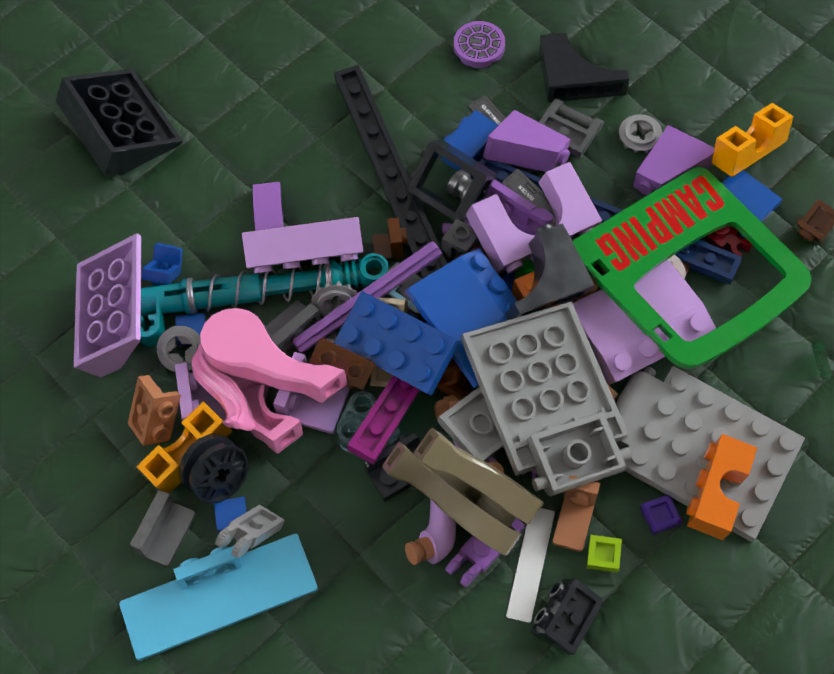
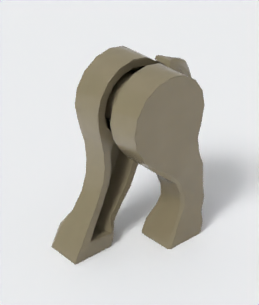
M433 428L428 431L414 451V454L405 445L398 442L382 466L388 475L413 485L465 530L492 549L506 556L522 535L512 526L516 517L530 524L544 504L538 497L489 463L454 446L446 437Z

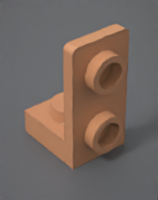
M572 475L569 476V479H577V478H579V477L572 476ZM592 482L565 492L552 542L553 545L577 552L583 551L600 483Z

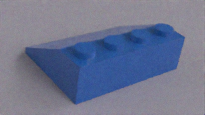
M480 249L458 257L405 290V293L428 325L460 341L452 358L474 388L479 386L460 337L464 333L507 321L505 313L517 302V299L489 263L487 257Z

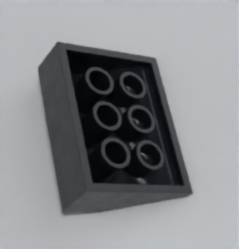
M133 69L62 77L56 103L104 176L129 172L182 145L183 140Z

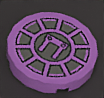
M473 21L467 23L457 30L454 36V53L467 66L486 68L491 66L496 60L498 62L505 51V36L501 29L489 22Z

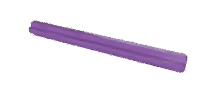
M433 241L428 243L362 291L375 298H382L442 255L441 250ZM361 291L294 338L293 343L298 351L301 353L306 352L316 345L321 338H326L343 326Z

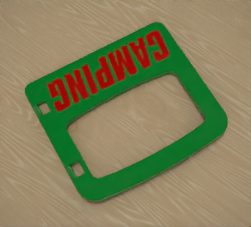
M704 167L692 168L572 241L588 273L597 281L598 286L646 336L648 335L659 347L658 349L668 360L684 369L698 368L736 347L781 315L805 294L811 285L812 278L807 267ZM724 227H735L781 272L783 280L760 300L725 324L693 341H685L636 291L634 285L657 266L694 242ZM598 263L607 274L601 276L592 265ZM659 328L669 340L664 342L654 330Z

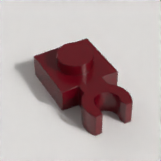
M732 226L724 227L703 238L707 243L723 250L726 248L729 252L741 257L743 254L737 250L738 248L743 249L747 253L752 248V244L747 239L738 238L740 232Z

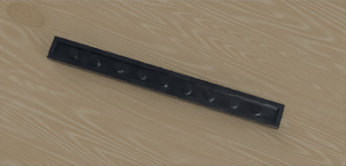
M359 65L334 72V79L394 217L399 218L400 228H406L407 247L410 254L413 255L432 241L441 250L418 197L407 191L411 183ZM442 250V255L419 271L422 279L448 264Z

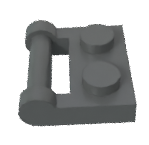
M556 98L539 123L570 138L568 146L570 154L581 159L595 136L600 133L604 121L597 117L592 119L565 106L563 101ZM560 114V115H562V116H564V117H566V118H568V119H570V120H572V121H574V122H576V123H578V124H580V125H582V126H584V127H586V128H588V129H585V128H583V127H581V126H579V125H577V124H575V123H573V122H570V121H568V120H566V119H564V118H562V117H560V116H558V115Z

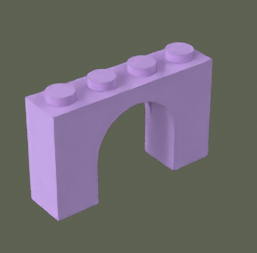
M570 162L547 171L538 182L553 209L555 216L554 226L563 223L571 240L580 237L602 222ZM497 194L471 205L466 213V217L498 274L507 271L508 274L513 273L523 267V262L530 259L534 262L528 244L535 235L524 233L512 223Z

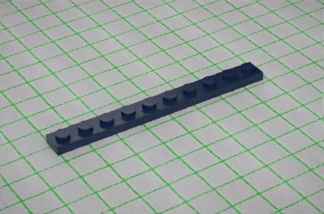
M483 156L479 162L497 173L495 180L501 184L517 169L501 162L487 160ZM520 170L543 192L538 183L541 179L540 177ZM590 197L602 219L601 223L623 211ZM700 240L675 254L690 266L689 269L731 285L742 260V257Z

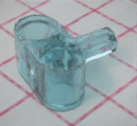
M359 391L353 394L339 420L336 430L339 445L345 452L351 453L347 450L351 439L344 437V435L351 431L356 432L375 404V398L369 392ZM361 406H367L370 408L367 412L364 413L356 411L357 408ZM399 428L388 441L389 444L393 445L394 441L399 438Z

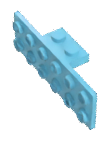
M292 534L248 551L240 558L232 555L234 546L216 548L211 551L210 555L201 559L190 558L183 561L180 567L173 569L176 580L120 601L119 605L136 659L138 661L147 659L318 591V586L298 534Z

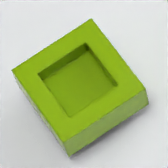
M590 535L586 569L618 573L622 539Z

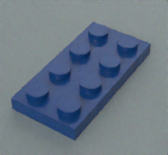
M361 291L334 343L374 361L377 367L432 396L460 341Z

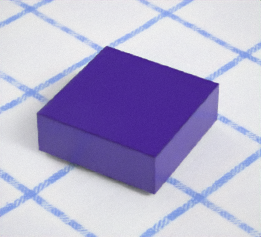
M668 494L643 503L640 506V510L652 535L682 524V519Z

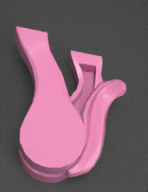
M239 308L224 309L212 315L204 323L200 333L201 344L192 357V371L195 379L220 403L227 414L226 419L223 421L224 426L251 431L255 438L265 442L276 454L303 435L299 419L273 413L267 408L265 403L269 386L280 390L305 394L322 404L348 384L344 369L330 365L303 363L286 355L271 340L259 317L249 310Z

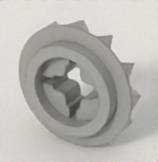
M641 114L633 115L621 123L619 140L624 143L625 148H631L635 153L637 151H644L647 154L654 147L663 131L660 124L654 118ZM637 128L641 134H645L644 140L636 136Z
M339 281L335 285H330L326 282L324 288L317 287L316 293L312 295V304L319 309L320 315L325 317L355 296L357 292L352 290L350 284L342 286ZM334 296H339V298H336L334 303L331 304L330 300L333 299Z
M174 326L167 329L160 336L157 343V355L160 362L167 369L176 372L175 364L187 363L189 370H191L192 357L201 344V338L197 331L187 326ZM176 337H178L182 344H192L185 351L186 356L184 357L186 361H184L180 354H169L170 351L177 347Z

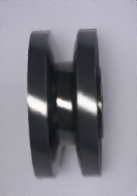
M209 434L199 438L189 446L180 462L179 477L184 486L189 491H192L200 501L207 504L219 503L236 493L245 481L249 469L248 457L228 437L222 434Z

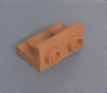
M149 375L139 376L137 379L128 425L143 446L167 442L171 439L181 398L178 391L162 393L160 387L155 384Z

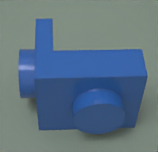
M161 243L155 244L153 260L142 268L141 279L151 281L156 286L167 285L174 281L181 274L182 248Z

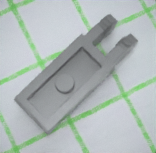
M258 505L231 521L229 526L219 533L215 544L220 548H224L235 538L237 542L232 549V555L240 558L245 555L249 548H254L280 531L285 520L263 506Z

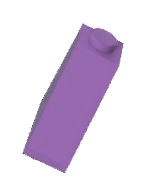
M514 110L488 136L483 157L487 160L547 172L567 162L570 156L568 146L571 139Z
M668 125L637 170L633 187L642 194L649 195L694 167H704L708 170L712 166L714 147Z

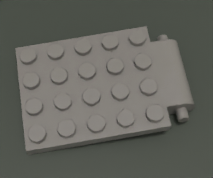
M572 301L462 334L460 337L515 476L536 470L538 477L532 479L534 490L544 489L548 496H554L625 471L626 465L624 461L632 459V453L628 447L619 450L616 442L626 439L629 434ZM572 475L579 478L569 479V476Z
M672 366L664 382L655 378L656 371L651 367H646L644 372L637 371L633 373L615 403L629 434L626 439L616 442L619 450L628 447L632 453V459L624 461L626 465L625 471L688 506L691 498L697 497L699 488L695 486L700 470L706 469L708 460L704 459V455L710 441L715 443L721 434H725L758 447L750 474L741 484L729 480L720 481V488L727 498L740 503L732 531L753 542L774 503L805 437Z

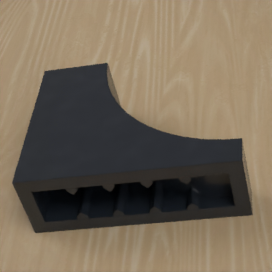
M567 33L540 35L539 55L547 102H553L556 98L561 101L627 94L629 83L628 70L605 69L588 62L574 50Z
M563 223L554 227L551 224H547L535 231V237L528 244L534 260L533 284L528 295L515 302L505 313L507 320L578 299L595 286Z

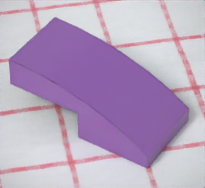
M280 182L253 184L255 231L284 227Z

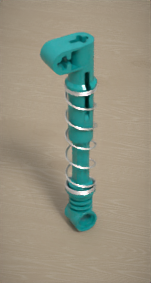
M371 253L359 259V263L356 264L355 260H351L352 264L344 261L345 265H341V262L331 259L327 264H320L317 270L303 271L302 267H299L301 272H295L296 268H293L292 273L277 275L276 271L271 268L274 275L268 276L269 272H266L264 277H260L259 273L248 274L243 270L236 276L221 277L215 274L212 279L194 281L191 277L183 279L180 283L141 288L140 343L147 347L157 345L160 336L165 332L164 314L184 311L187 314H197L198 309H205L209 312L210 308L231 305L233 308H236L237 304L258 302L262 305L265 296L283 294L285 300L289 302L292 292L309 290L310 294L313 295L312 290L317 289V287L324 288L326 282L330 285H335L339 281L342 286L350 284V286L355 285V289H358V285L362 284V288H365L388 272V263L382 255ZM375 268L381 270V273L370 275L368 271ZM145 316H148L152 324V326L149 327V331H147L148 326L143 318Z

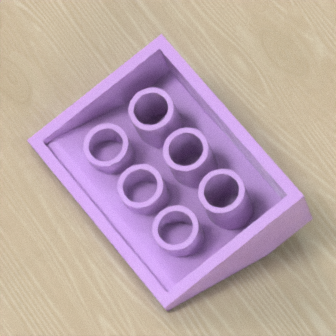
M359 217L242 233L246 268H254V273L272 271L271 266L283 264V269L301 267V261L312 260V265L327 264L330 257L340 256L341 261L358 259V254L363 253Z
M137 233L77 264L74 368L100 378L121 369L140 342L141 235Z
M668 259L634 285L636 291L683 340L693 341L716 329L703 302ZM602 289L573 303L608 385L665 357L654 341L648 335L646 336ZM659 328L654 330L664 342L669 340Z

